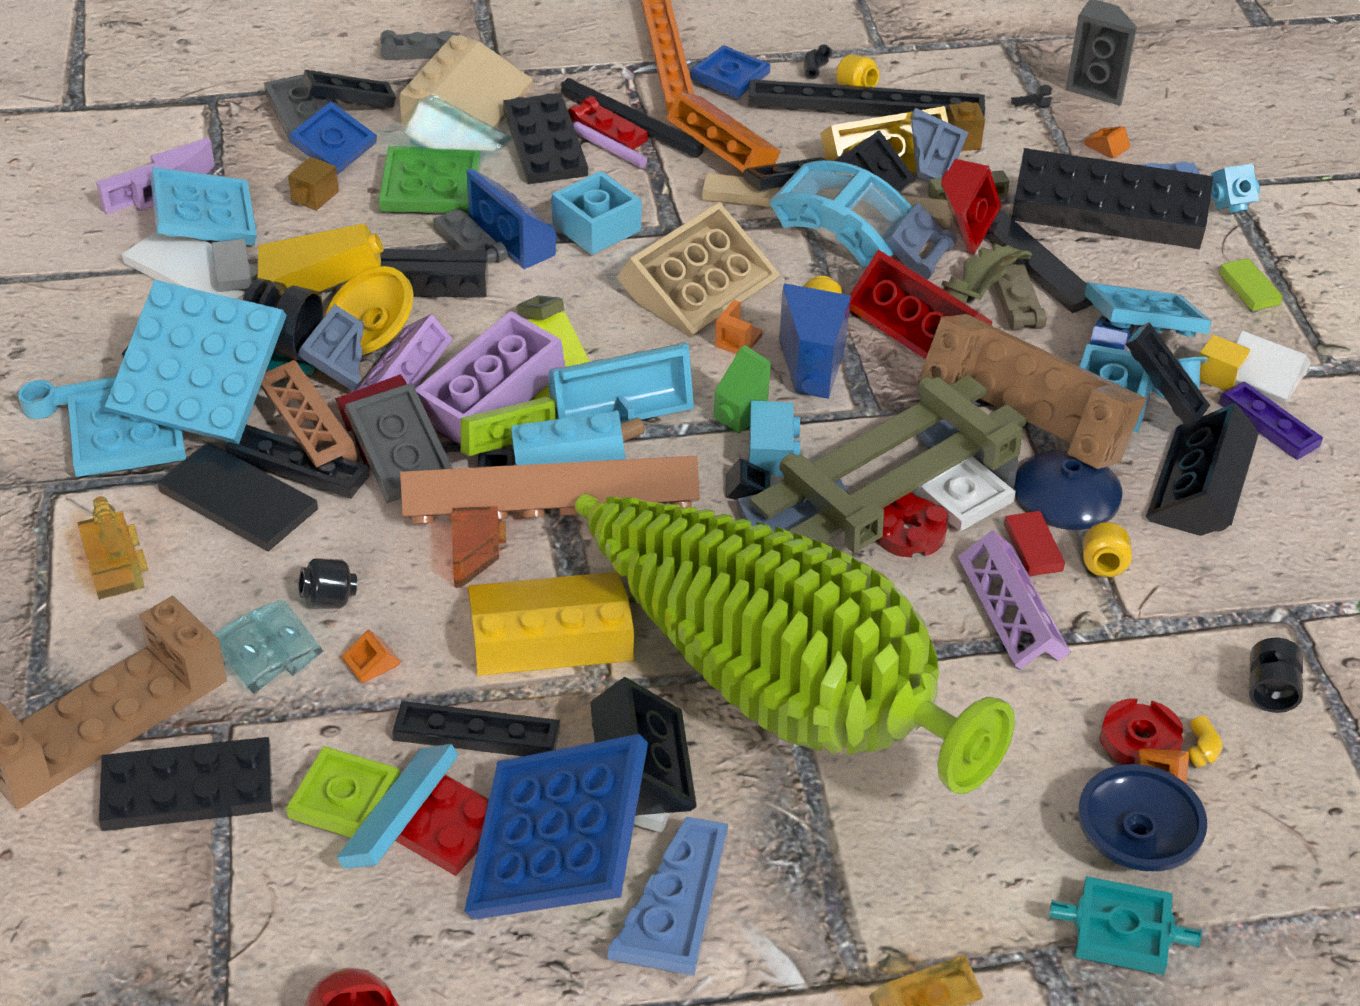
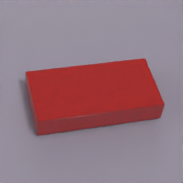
M1041 511L1005 516L1004 526L1029 576L1062 572L1064 570L1065 561Z

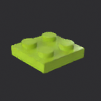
M323 746L286 807L288 819L352 838L400 776V770L394 766Z

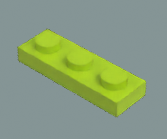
M543 397L462 417L461 452L472 456L513 445L511 426L555 420V400Z

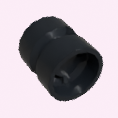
M1278 637L1266 638L1257 642L1250 652L1251 675L1249 679V696L1251 702L1257 708L1273 713L1287 712L1295 709L1301 704L1303 698V654L1301 648L1288 639Z

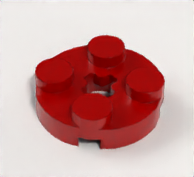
M910 492L882 508L884 510L883 537L879 538L877 542L889 553L900 557L912 558L913 552L920 553L925 551L924 556L938 551L944 544L947 533V511L943 507L936 506L929 500L915 497ZM905 524H912V525H915L916 527L911 526L909 529H907V528L904 527V525H905Z
M1129 698L1115 703L1107 710L1099 740L1107 753L1120 764H1138L1140 749L1181 750L1183 743L1182 722L1165 705L1155 701H1151L1150 706L1137 704L1138 698ZM1134 731H1138L1141 734L1147 732L1150 734L1149 738L1138 737Z

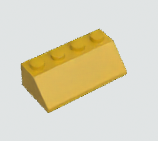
M945 106L921 110L948 123ZM912 112L831 125L821 132L826 160H836L880 130L910 172L916 174L910 117Z

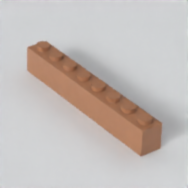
M697 455L400 472L402 516L404 518H411L412 524L434 523V516H449V522L471 521V514H486V520L508 519V512L521 511L523 512V518L545 517V510L559 509L560 516L580 515L575 510V502L582 494H590L598 499L599 503L603 502V504L606 503V497H619L622 500L623 497H632L649 502L677 504L680 507H692V502L700 500Z

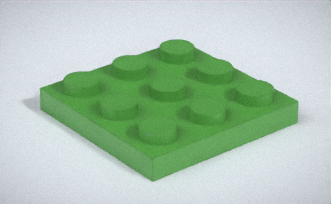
M388 146L379 197L380 211H391L393 213L423 212L429 214L434 212L447 213L461 208L465 213H469L467 170L474 169L479 172L480 148Z

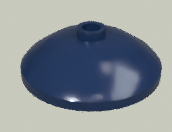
M1051 450L1034 455L1023 462L1018 468L1014 485L1017 502L1026 513L1041 511L1046 524L1066 530L1090 529L1094 525L1111 520L1120 508L1123 492L1116 474L1108 466L1096 469L1068 455V450Z
M1124 764L1099 772L1085 785L1078 805L1079 823L1091 845L1106 858L1130 869L1157 872L1177 868L1190 861L1199 852L1207 833L1208 824L1205 808L1191 787L1173 774L1148 765Z

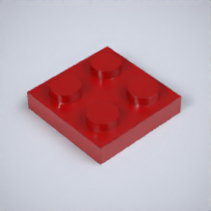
M444 775L395 841L457 876L478 852L489 799Z

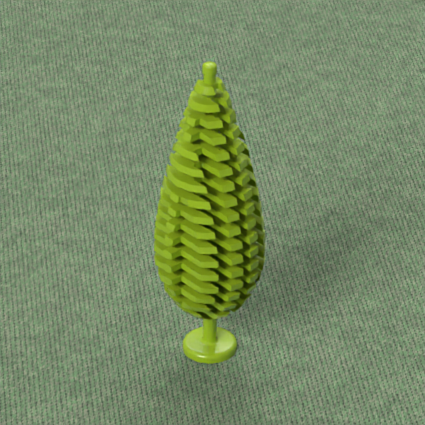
M582 494L576 500L575 510L578 514L587 518L588 528L596 541V545L611 563L613 562V567L619 575L627 576L631 594L639 605L641 600L642 609L672 641L687 662L703 675V678L711 686L721 691V695L730 704L739 707L740 712L749 719L757 721L758 725L767 731L778 734L777 737L781 740L821 752L823 746L831 754L842 752V749L847 747L846 755L856 754L867 750V753L892 747V742L905 739L915 727L917 731L921 726L944 740L937 761L938 777L948 790L956 794H966L977 789L993 774L1003 760L1011 743L1015 728L1014 710L1009 703L1000 698L985 697L972 703L956 718L934 704L939 678L935 646L930 639L925 621L915 612L914 607L906 596L896 589L895 584L883 573L874 570L853 556L822 542L812 541L796 533L792 535L789 531L776 526L774 533L765 523L756 522L755 526H751V521L738 518V520L733 521V516L727 514L715 515V511L709 509L697 510V507H680L677 504L649 502L632 497H623V500L619 497H606V503L603 504V502L599 503L598 499L590 494Z

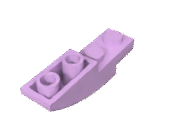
M205 138L150 156L152 164L97 181L96 185L101 208L108 214L135 204L140 210L154 206L150 178L152 167L208 174L215 166L211 140Z

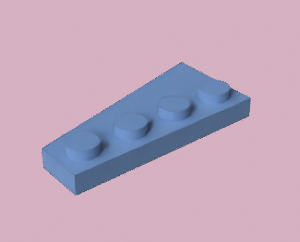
M686 816L664 853L660 867L655 875H651L645 885L644 894L636 907H632L626 917L624 927L618 938H614L607 949V960L695 976L727 838V823Z

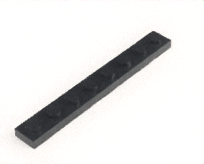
M750 79L748 106H757L759 108L779 107L789 110L809 109L819 112L840 111L848 114L871 113L878 116L913 112L915 108L925 110L945 106L947 115L949 104L971 102L979 104L985 117V94Z

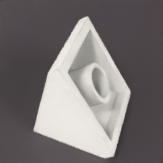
M1242 331L1237 344L1249 348L1250 353L1239 369L1235 385L1245 381L1267 398L1286 404L1310 367L1311 361L1308 356Z

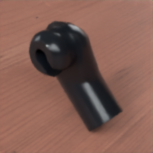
M822 44L818 49L811 50L805 55L804 69L808 79H816L819 76V68L829 62V58L833 53L829 46Z

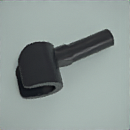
M1042 85L1037 89L1036 94L1012 97L1011 105L1035 103L1040 108H1047L1051 104L1052 97L1043 96H1049L1052 92V87Z

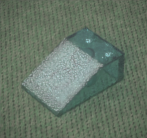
M433 94L419 100L403 133L410 137L409 141L422 149L429 147L431 149L499 151L508 145L513 138Z

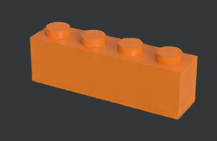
M678 92L666 118L743 173L744 169L775 164L781 150L701 96Z

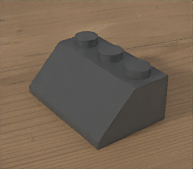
M1089 0L1080 12L1066 91L1121 106L1137 26L1118 5L1099 0Z

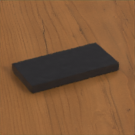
M210 442L203 445L157 482L159 491L268 552L318 510L316 499Z

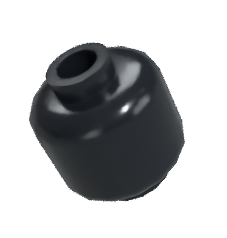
M314 558L308 563L307 567H302L300 570L299 596L300 598H305L306 603L312 608L341 609L347 604L349 596L356 595L357 575L356 573H350L348 564L342 559Z

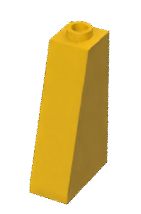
M365 223L264 243L258 246L257 278L284 283L287 288L293 285L320 292L348 281L365 270L381 266L380 253L384 249L379 236L376 233L372 234Z

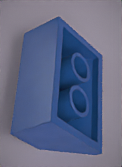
M474 169L467 170L469 216L492 239L504 244L507 254L511 259L525 270L556 256L555 241L557 240V234L551 224L545 222L533 209L528 208L515 194L510 193L498 182Z

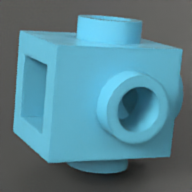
M1253 164L1226 167L1211 173V176H1213L1211 196L1216 203L1217 210L1228 208L1229 213L1248 210V204L1259 201L1260 187L1258 180L1255 178Z

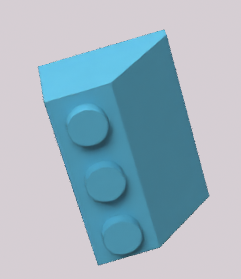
M618 411L511 426L516 465L626 459Z

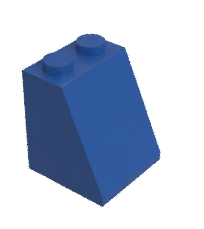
M784 283L779 342L796 393L829 399L846 348L851 295Z

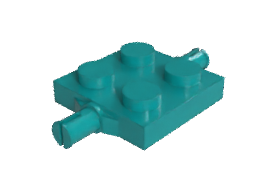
M1086 876L1082 897L1078 901V905L1054 901L1053 899L1050 904L1049 918L1075 922L1074 927L1077 933L1075 957L1164 975L1168 963V951L1172 943L1199 948L1202 937V929L1198 930L1175 925L1172 913L1173 893Z

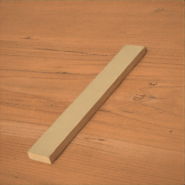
M707 173L702 190V200L772 208L769 201L782 187L759 190L745 181L744 177ZM822 192L819 196L834 200L840 193ZM901 195L911 207L918 202L931 214L941 228H950L951 211L948 208L947 200ZM860 200L851 209L863 219L884 221L874 209Z

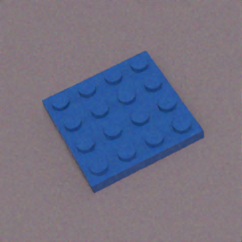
M640 734L498 761L464 912L476 920L621 898L648 745L647 741Z

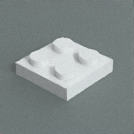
M973 456L913 490L920 498L929 500L936 506L943 507L947 511V521L960 532L1014 502L1016 492Z

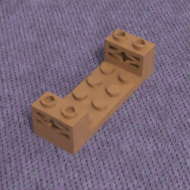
M968 314L941 317L918 380L921 382L927 376H931L934 379L939 377L948 385H951L961 378L970 375L987 388V395L980 399L999 408L1008 404L1025 417L1027 422L1070 442L1071 445L1067 454L1096 469L1121 462L1146 401V397Z
M173 595L139 615L146 648L21 722L0 702V792L16 810L21 809L99 761L102 755L112 753L227 682L219 639Z

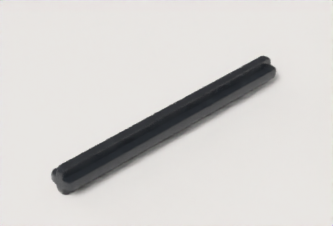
M571 78L562 81L560 85L563 95L580 103L585 98L592 96L603 108L646 130L648 136L689 156L698 158L704 152V145L692 136Z

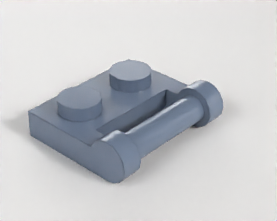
M918 202L906 212L884 240L887 246L909 269L927 280L935 272V265L943 254L951 250L957 241L954 233L949 230H943L931 214ZM930 238L935 245L925 259H922L918 252Z

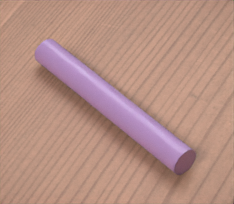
M579 122L573 124L578 136L640 168L646 165L647 157Z

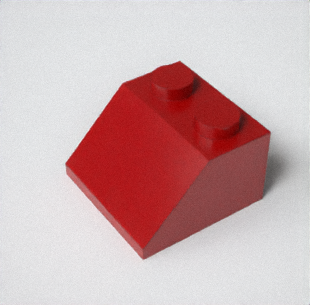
M955 159L949 170L944 172L941 186L968 253L975 255L1001 209V204L990 166Z

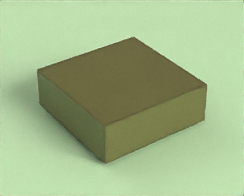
M538 295L519 303L516 306L517 314L522 318L543 320L564 310L563 299H560V297Z

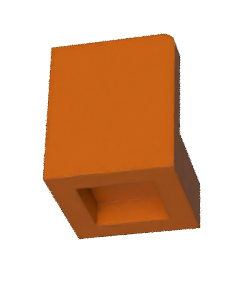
M733 300L718 317L715 329V347L737 354L744 345L752 349L762 337L761 329L752 326L751 323L740 320L741 302Z

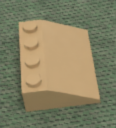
M452 35L399 94L402 125L483 146L506 118L503 110V100L523 97L533 85V79L480 41L468 39L462 35Z
M718 202L629 258L616 278L638 304L687 336L692 337L716 321L733 300L743 303L777 280L781 274L721 202Z

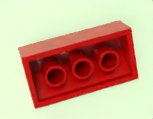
M879 249L849 294L851 295L849 310L924 359L927 358L941 317L968 314L989 325L993 323V321Z

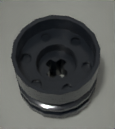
M257 278L246 290L243 300L282 309L287 316L274 351L277 356L304 361V359L298 356V352L323 319V302L320 293L316 290L293 285L287 288L284 283Z

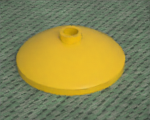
M387 266L370 268L357 274L340 288L330 302L326 314L335 304L363 322V337L360 341L362 355L372 353L391 342L406 324L413 305V288L408 278L395 268Z

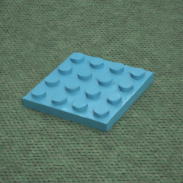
M154 280L106 401L105 408L111 413L239 444L287 315L282 309Z

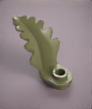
M994 244L992 246L993 250L982 247L978 251L979 258L969 257L964 262L963 280L951 277L949 282L942 281L941 286H944V291L963 303H966L968 296L981 300L986 290L1004 276L1007 270L1006 266L1018 259L1030 260L1032 253L1013 248L1010 245L1002 247L999 244Z

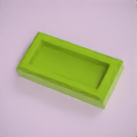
M1249 258L1221 264L1219 274L1251 311L1281 305L1283 295Z

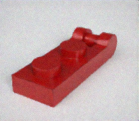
M592 96L582 100L581 105H573L567 109L573 124L579 122L632 150L647 142L646 130L603 108Z

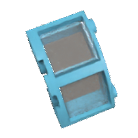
M813 161L803 164L769 201L783 228L807 227L818 230L819 227H822L837 234L836 240L842 243L855 256L862 268L869 265L878 249L888 256H892L894 252L887 246L884 240L911 208V205L901 194L880 177L860 167L838 161Z

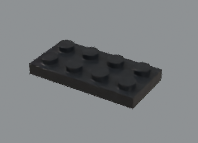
M547 93L539 96L503 100V110L528 184L588 176V164L562 93Z
M269 737L104 754L101 756L99 804L101 831L273 812L271 744Z

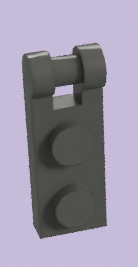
M385 30L380 35V54L386 60L431 59L452 35H460V32L442 31L440 33L425 34L413 32L411 34L397 35L392 30Z
M461 208L433 218L434 229L455 250H487L488 263L493 261L499 263L508 258L504 244L492 239Z

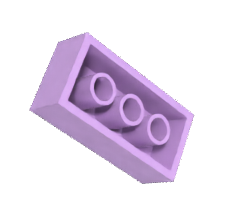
M508 312L415 389L433 428L461 445L462 417L527 402L549 384L548 374L550 369L565 367L562 341L514 312Z

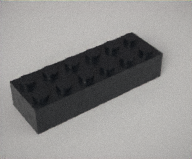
M1024 148L1014 198L1012 219L1019 222L1200 249L1207 225L1213 176Z

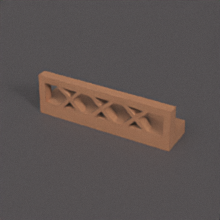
M295 360L265 373L260 387L316 468L340 456L359 462L354 442ZM286 377V388L272 387L270 385ZM289 399H296L301 406L300 409L286 407ZM304 419L311 420L315 429L300 427ZM318 441H325L329 448L317 453L315 447Z

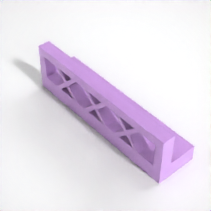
M432 314L406 326L356 390L399 374L403 376L407 384L413 383L416 389L453 338Z
M991 530L958 556L1015 666L1022 669L1045 651L1058 661L1071 653L1009 542L994 530ZM985 551H988L989 558L985 569H976L972 561ZM993 578L1003 579L1004 581L999 596L989 595L988 593ZM1007 605L1018 607L1014 623H1005L1003 621ZM1022 632L1032 633L1036 642L1020 653L1017 647Z

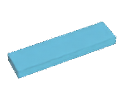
M452 744L421 748L338 854L337 859L344 869L376 866L457 759L458 753Z

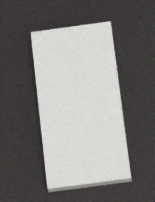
M155 231L122 253L124 264L158 281L235 299L242 296L248 289L219 292L212 244L198 238L170 237ZM249 264L251 282L257 279L258 268Z

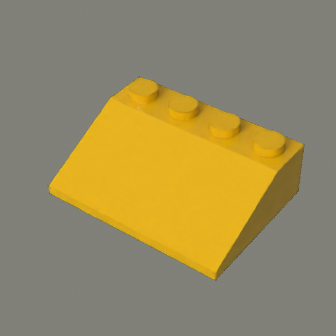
M618 572L468 585L477 676L634 661L633 621L629 600Z

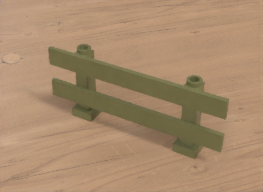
M970 375L961 378L951 385H948L939 377L934 379L931 376H927L917 387V393L921 395V402L817 461L811 463L802 454L798 456L794 453L786 455L779 465L780 471L784 473V479L749 498V504L769 520L800 501L807 499L821 512L788 531L792 535L796 533L812 541L816 540L822 543L844 531V545L850 551L856 553L883 537L884 510L882 508L981 450H984L983 463L993 471L1019 456L1023 431L1021 427L1026 424L1027 419L1008 404L989 415L983 412L973 402L987 395V388ZM943 419L959 431L851 495L835 483L840 478Z

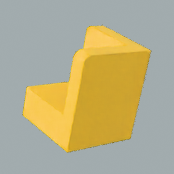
M1213 334L1199 354V357H1207L1209 359L1206 363L1201 364L1200 381L1224 391L1235 387L1239 369L1248 358L1250 349Z

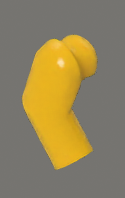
M1206 715L1198 716L1190 722V728L1198 740V745L1189 748L1188 752L1193 764L1198 768H1202L1206 763L1210 762L1212 764L1218 759L1223 745Z

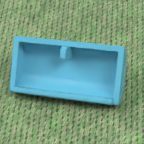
M686 342L549 370L550 398L555 400V420L618 411L621 424L635 418L643 420L694 409L689 344Z

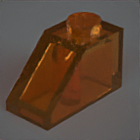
M497 506L452 508L454 588H462L499 560V544L506 543V521H498Z

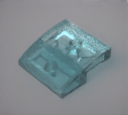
M285 600L258 608L215 634L219 639L222 653L253 694L285 669L293 676L324 652Z

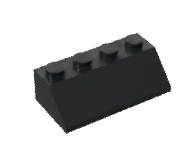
M1236 403L1202 416L1198 423L1188 428L1184 424L1176 427L1146 515L1150 522L1199 536L1214 531H1223L1232 525L1259 432Z

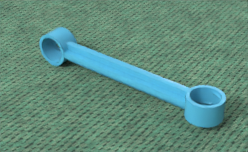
M116 377L53 387L50 382L45 380H35L23 385L18 392V397L25 416L31 419H43L55 413L58 406L68 405L67 396L112 389Z

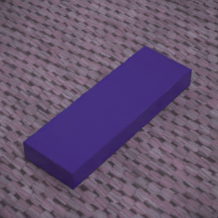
M1245 381L1221 394L1219 399L1220 405L1226 407L1236 403L1261 435L1296 460L1321 446L1323 440L1321 435Z

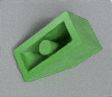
M746 345L741 347L715 389L713 417L738 434L750 426L751 401H768L771 361Z

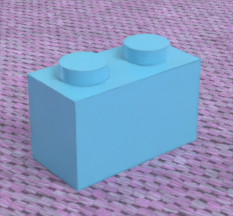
M751 401L749 462L769 471L770 476H784V473L779 469L782 459L790 453H794L797 456L800 455V441H794V438H799L800 417H794V402Z

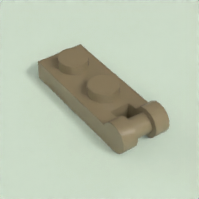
M1010 264L1006 266L1007 270L1004 276L996 281L994 285L1011 330L1023 329V326L1032 325L1033 328H1045L1047 321L1046 311L1040 306L1025 265Z

